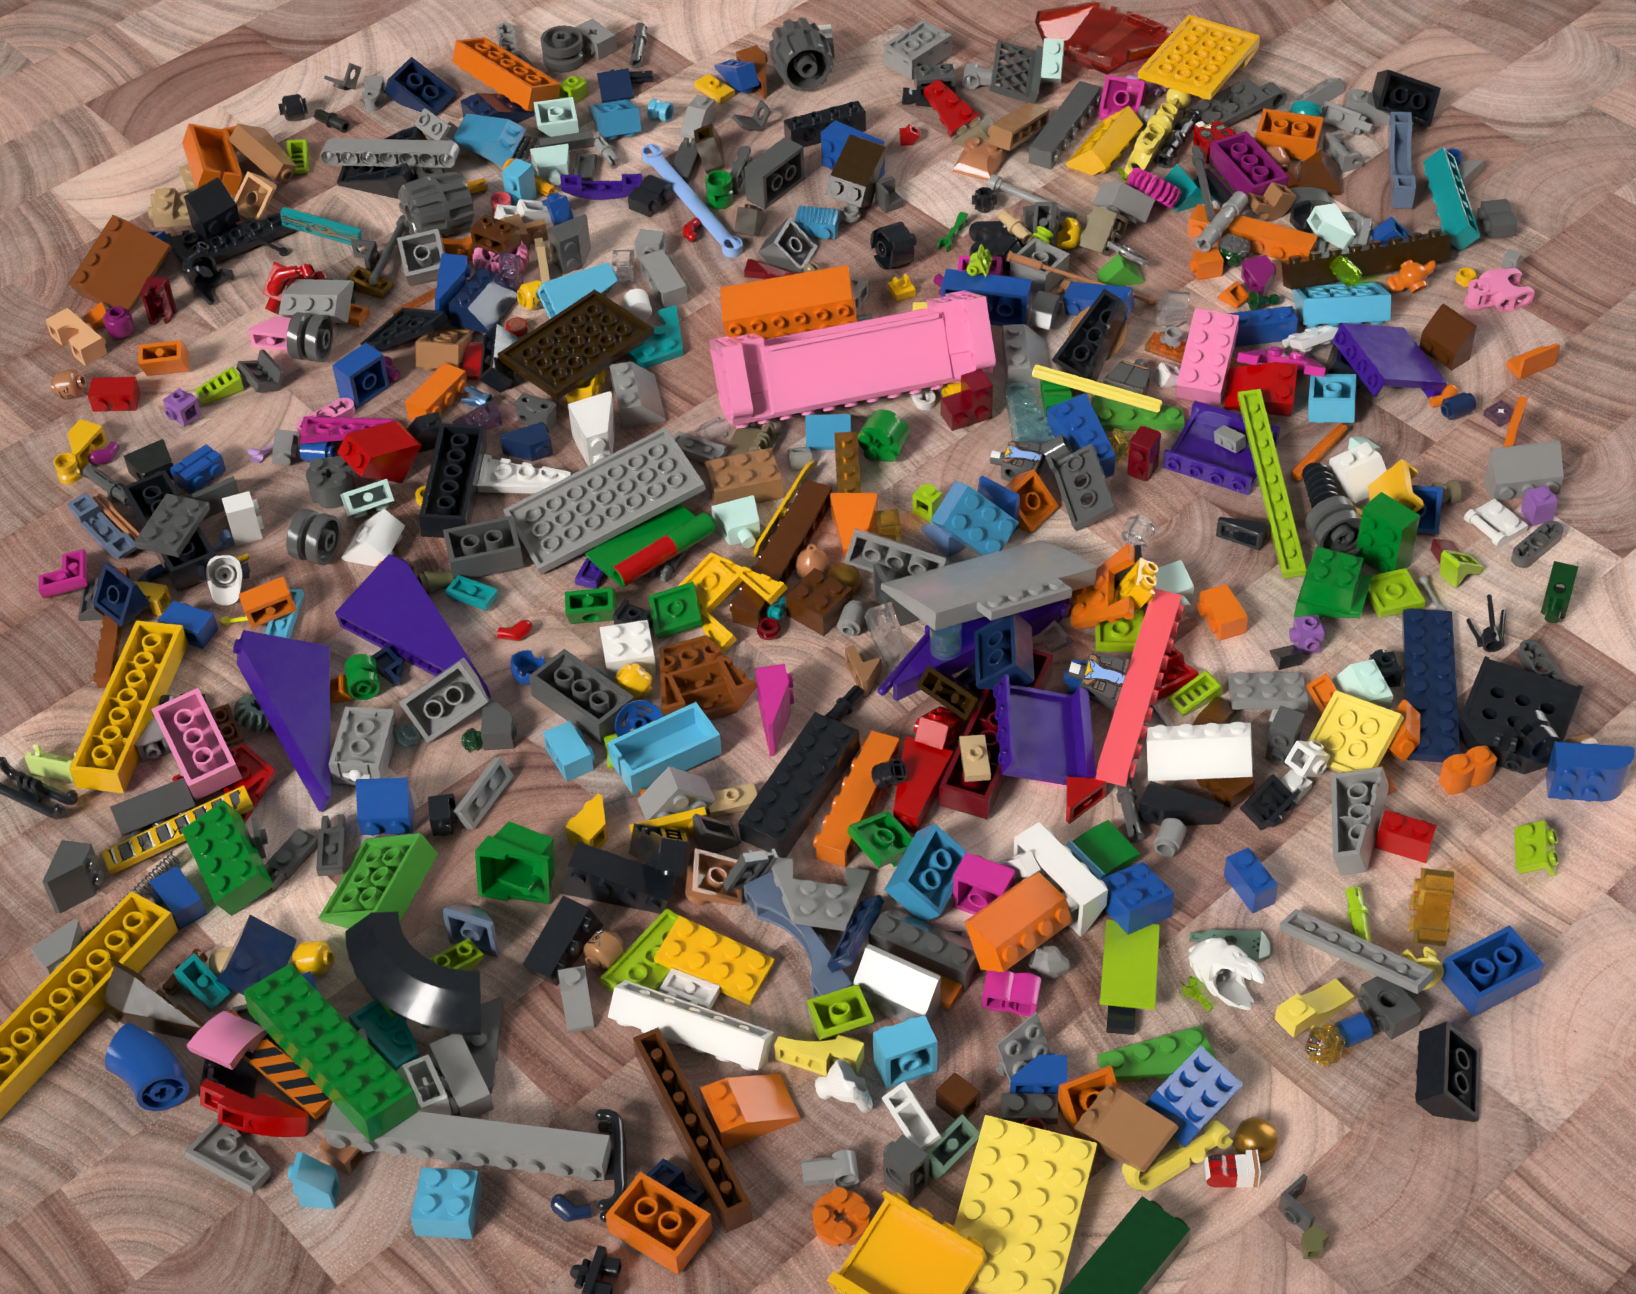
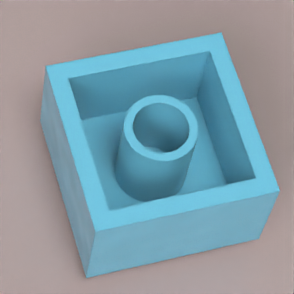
M1325 374L1324 377L1310 375L1308 422L1354 423L1356 374Z
M925 1015L917 1018L912 1017L902 1023L885 1026L873 1032L874 1065L885 1089L937 1072L938 1041Z
M421 1167L410 1218L416 1236L473 1239L482 1193V1184L477 1170Z

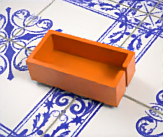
M189 123L182 144L196 189L218 177L229 194L236 197L243 176L232 143L228 141L230 138L228 130Z

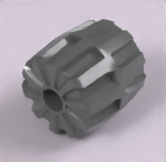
M799 17L798 21L794 22L791 19H787L783 22V27H776L772 32L773 39L769 42V50L773 64L783 82L788 83L791 89L797 91L799 89L811 91L820 84L823 85L827 81L829 73H832L834 65L830 46L819 27L815 23L809 24L806 18Z
M458 172L425 176L403 184L399 190L398 198L401 201L399 208L400 212L404 214L405 219L403 222L405 227H409L410 235L438 229L441 237H445L467 229L473 224L474 207L472 197L466 182Z

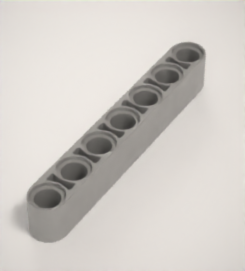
M331 138L326 141L320 158L325 164L336 166L393 167L407 163L409 167L451 168L456 162L460 148L455 142L444 140Z

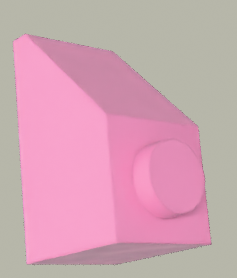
M276 316L250 327L248 333L252 347L288 351L286 338L291 318Z

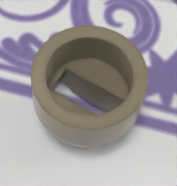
M809 261L804 265L803 273L820 270L819 264L815 261Z

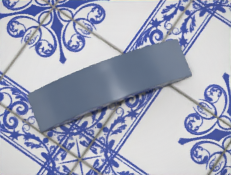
M87 493L67 503V507L85 531L114 558L120 560L138 549L134 540L126 532L122 533L101 512L99 505Z

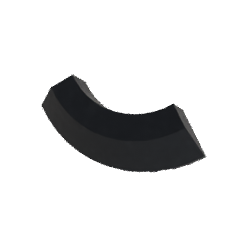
M371 912L345 931L346 949L349 961H351L354 969V974L361 980L365 990L374 1000L380 1001L389 1007L390 1012L404 1020L409 1018L422 1024V1027L427 1029L432 1026L445 1029V1033L481 1035L480 971L448 968L421 955L404 936L398 912Z

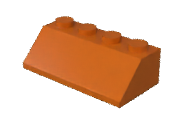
M1036 872L964 922L980 969L1004 973L1073 922V918L1066 897L1041 873Z

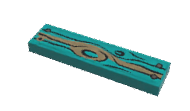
M283 207L280 212L282 226L351 246L352 239L362 240V233L359 228Z

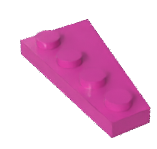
M304 416L300 435L301 444L344 440L347 433L391 422L394 419Z

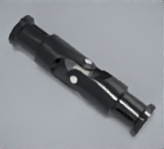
M1187 108L1183 112V118L1178 120L1172 132L1161 146V151L1155 155V163L1159 167L1169 168L1171 166L1172 159L1178 155L1186 142V138L1193 132L1194 125L1200 121V114L1196 109Z

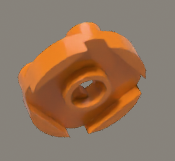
M836 1187L831 1192L823 1195L813 1208L812 1221L815 1233L823 1242L831 1246L839 1247V1244L849 1243V1246L854 1245L859 1241L870 1224V1208L866 1201L857 1193L847 1191L843 1187ZM846 1214L848 1221L841 1220L836 1222V1215Z

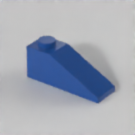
M730 59L714 65L715 69L734 90L747 93L753 91V87L759 85L753 62Z

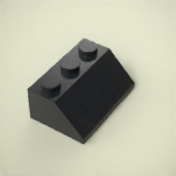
M1388 69L1377 72L1372 94L1377 110L1389 114L1391 112H1411L1412 122L1430 127L1441 88Z
M1448 1022L1419 1031L1416 1103L1432 1116L1470 1122L1478 1121L1481 1049Z

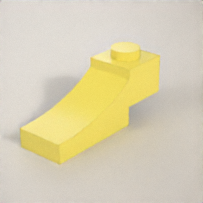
M1335 978L1312 992L1304 995L1297 993L1277 1007L1275 1020L1294 1038L1309 1027L1314 1030L1352 1004L1354 995Z
M838 1035L836 1039L828 1041H799L778 1036L774 1044L775 1060L827 1076L831 1066L837 1059L846 1061L853 1068L857 1076L865 1058L864 1043L854 1037Z

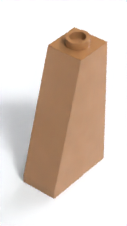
M243 124L236 125L228 141L271 179L288 183L296 165L268 131L261 127Z

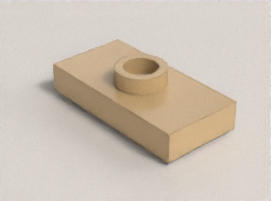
M985 735L959 736L965 782L991 780Z
M754 783L712 792L715 802L708 808L710 818L746 811L757 796Z

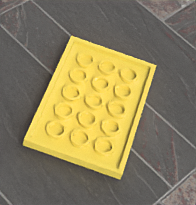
M985 1115L954 1227L959 1231L958 1235L965 1239L970 1236L979 1241L984 1246L982 1249L987 1257L968 1289L985 1294H1060L1097 1150V1143Z

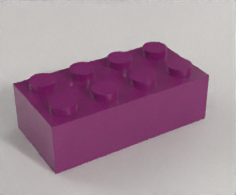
M1247 131L1211 142L1209 163L1235 192L1241 191L1246 195L1249 192L1263 196L1271 182L1288 187L1289 176Z

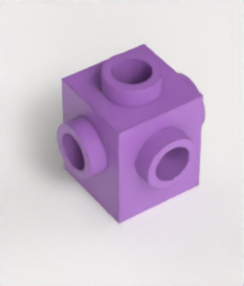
M178 388L163 399L166 416L184 427L201 416L197 399L193 394L187 393L181 388Z
M1318 615L1295 617L1293 628L1289 629V637L1294 646L1300 649L1303 654L1321 653L1323 639H1326L1327 631L1325 625H1321Z

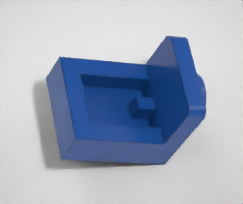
M552 193L547 196L546 200L541 201L543 206H547L553 226L574 218L567 196Z

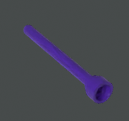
M926 624L925 634L878 688L880 695H886L893 687V682L936 632L934 629Z

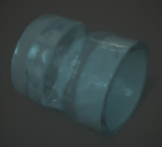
M962 623L936 631L930 627V651L935 658L947 661L959 656L962 649Z

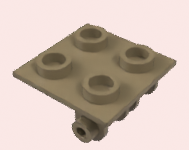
M772 422L764 423L762 430L749 426L737 428L727 446L728 454L726 456L771 448L773 452L781 434L775 433Z

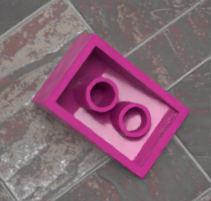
M785 664L755 668L758 705L770 756H775L791 715L790 704H794L793 690L789 689L793 688V678L791 673L786 672Z

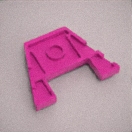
M1271 346L1270 349L1238 353L1237 362L1253 365L1272 362L1298 364L1297 369L1304 370V374L1324 377L1326 368L1311 357L1305 356V352L1292 350V353L1283 352V348Z

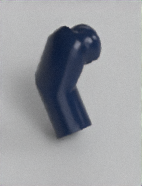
M557 1194L552 1198L551 1208L553 1212L564 1221L571 1222L592 1218L590 1203L575 1206L563 1194Z

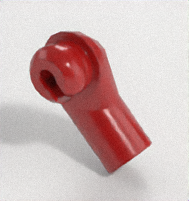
M694 217L682 228V235L689 242H692L698 236L694 232L701 226V221L697 217Z
M521 620L512 628L499 627L497 638L521 641L532 631L533 625L529 620Z

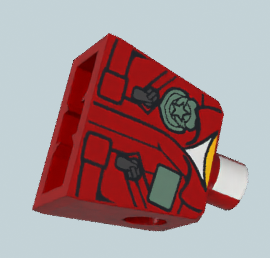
M1199 121L1194 126L1193 146L1198 145L1200 147V151L1204 155L1205 164H1208L1211 142L1236 135L1237 133L1220 121L1207 125L1203 121Z

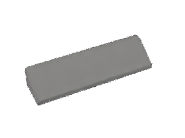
M1327 78L1276 110L1291 112L1292 104L1297 101H1310L1322 106L1325 101L1329 102L1345 91L1342 79Z

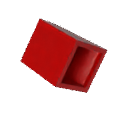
M391 421L347 433L337 453L360 477L377 480L387 479L390 482L403 483L422 445L398 421Z

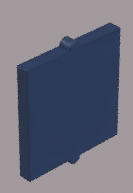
M629 68L611 69L608 72L597 73L602 103L634 99Z

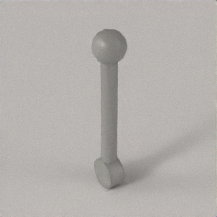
M1426 576L1420 577L1419 583L1424 585L1436 606V610L1446 611V608L1439 604L1429 586L1428 578Z

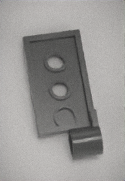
M1247 77L1216 93L1211 100L1205 99L1190 108L1196 109L1199 112L1200 121H1203L1206 125L1220 121L1228 127L1258 110L1262 113L1263 108L1276 110L1286 103L1287 94L1273 82L1258 87Z
M1060 434L1041 445L1049 467L1056 477L1072 527L1076 531L1117 511L1098 454L1092 444L1073 453L1066 437ZM1082 479H1087L1083 486L1078 487ZM1093 496L1092 502L1088 505H1084L1085 500L1088 497Z

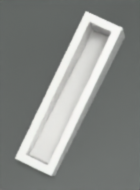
M1031 851L997 862V864H1004L1014 869L1015 877H1030L1041 870Z

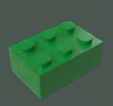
M1380 492L1363 507L1356 548H1360L1359 557L1364 558V563L1381 574L1408 568L1411 564L1420 515Z

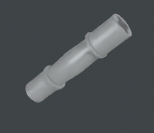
M1236 191L1223 204L1221 211L1213 218L1211 223L1204 227L1203 232L1195 240V246L1198 250L1202 252L1209 251L1215 242L1221 238L1222 233L1228 228L1233 219L1239 216L1241 210L1248 203V197L1245 193Z

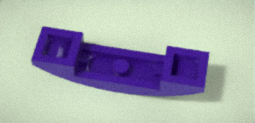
M581 174L560 175L561 191L572 196L592 200L623 198L629 196L633 189L640 186L642 174H622V181H581Z

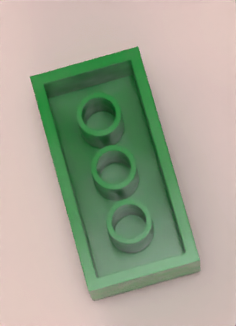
M224 800L182 829L214 903L231 916L274 886L240 813Z

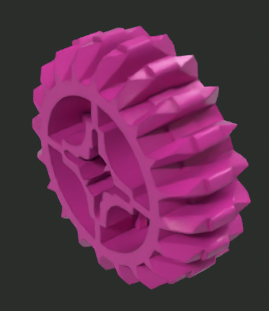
M1133 168L1127 177V185L1155 199V202L1165 207L1173 208L1180 198L1181 191L1179 188L1142 169Z

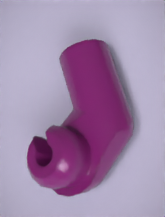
M384 356L388 380H398L400 371L391 366L392 359L390 357Z

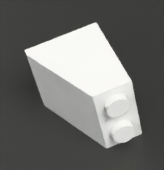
M609 391L568 404L572 437L586 464L590 466L613 454L616 424L612 393Z

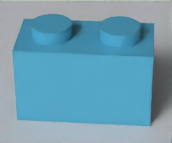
M516 158L502 171L504 191L511 197V206H517L519 199L535 200L537 198L533 164Z
M570 721L543 732L545 748L566 782L594 770L592 762L595 759L594 752L590 745L586 746L584 744L582 732L579 728L575 729Z

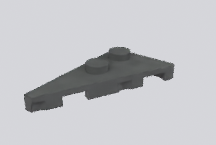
M501 996L481 1004V1035H462L490 1094H492V1089L495 1085V1066L498 1060L499 1034L501 1033V1013L504 1007Z

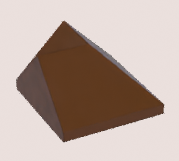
M1322 149L1305 161L1300 162L1298 165L1300 187L1320 188L1327 190L1328 195H1341L1340 166Z

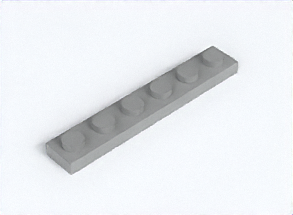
M1295 909L1280 923V932L1413 993L1419 994L1433 980V970L1300 910Z

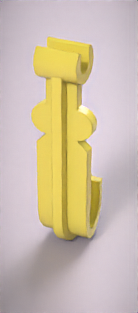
M1218 1120L1210 1121L1206 1125L1203 1135L1192 1140L1186 1147L1180 1143L1179 1149H1172L1155 1159L1145 1172L1123 1164L1122 1174L1128 1185L1135 1190H1153L1189 1168L1191 1161L1193 1163L1204 1161L1207 1157L1206 1152L1216 1146L1221 1149L1228 1148L1233 1143V1140L1227 1136L1231 1131Z

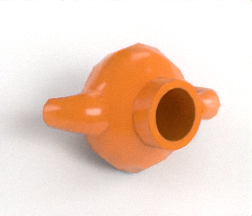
M1412 260L1406 261L1400 265L1399 275L1388 277L1386 283L1393 293L1402 292L1405 288L1410 289L1412 294L1417 293L1427 287L1425 280L1436 268L1435 261H1430L1426 265L1413 262Z

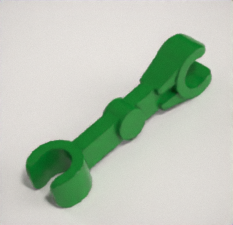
M960 212L958 214L955 225L950 229L947 237L938 240L939 250L945 245L946 252L951 251V241L958 235V231L968 224L966 219L968 213Z

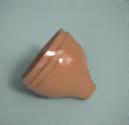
M811 544L798 555L795 563V572L797 577L802 580L814 568L826 574L831 565L825 552Z

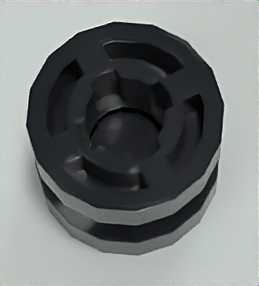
M898 758L874 765L871 771L873 782L882 789L893 784L903 783L907 778L906 765Z

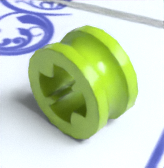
M1037 226V232L1033 233L1032 236L1049 244V239L1053 238L1054 234L1042 226Z

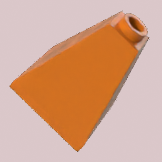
M830 493L832 521L844 558L846 557L855 528L870 533L874 532L878 522L877 493Z

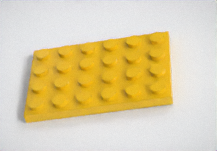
M1188 15L1140 68L1138 78L1149 83L1162 85L1165 88H1172L1185 94H1192L1202 99L1211 100L1260 41V35Z

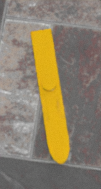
M811 460L804 466L756 543L752 557L756 558L778 520L784 519L787 514V507L794 498V494L805 477L817 466L818 462Z

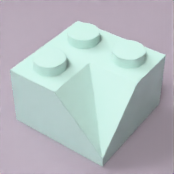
M573 97L533 102L538 134L545 133L553 137L579 133Z

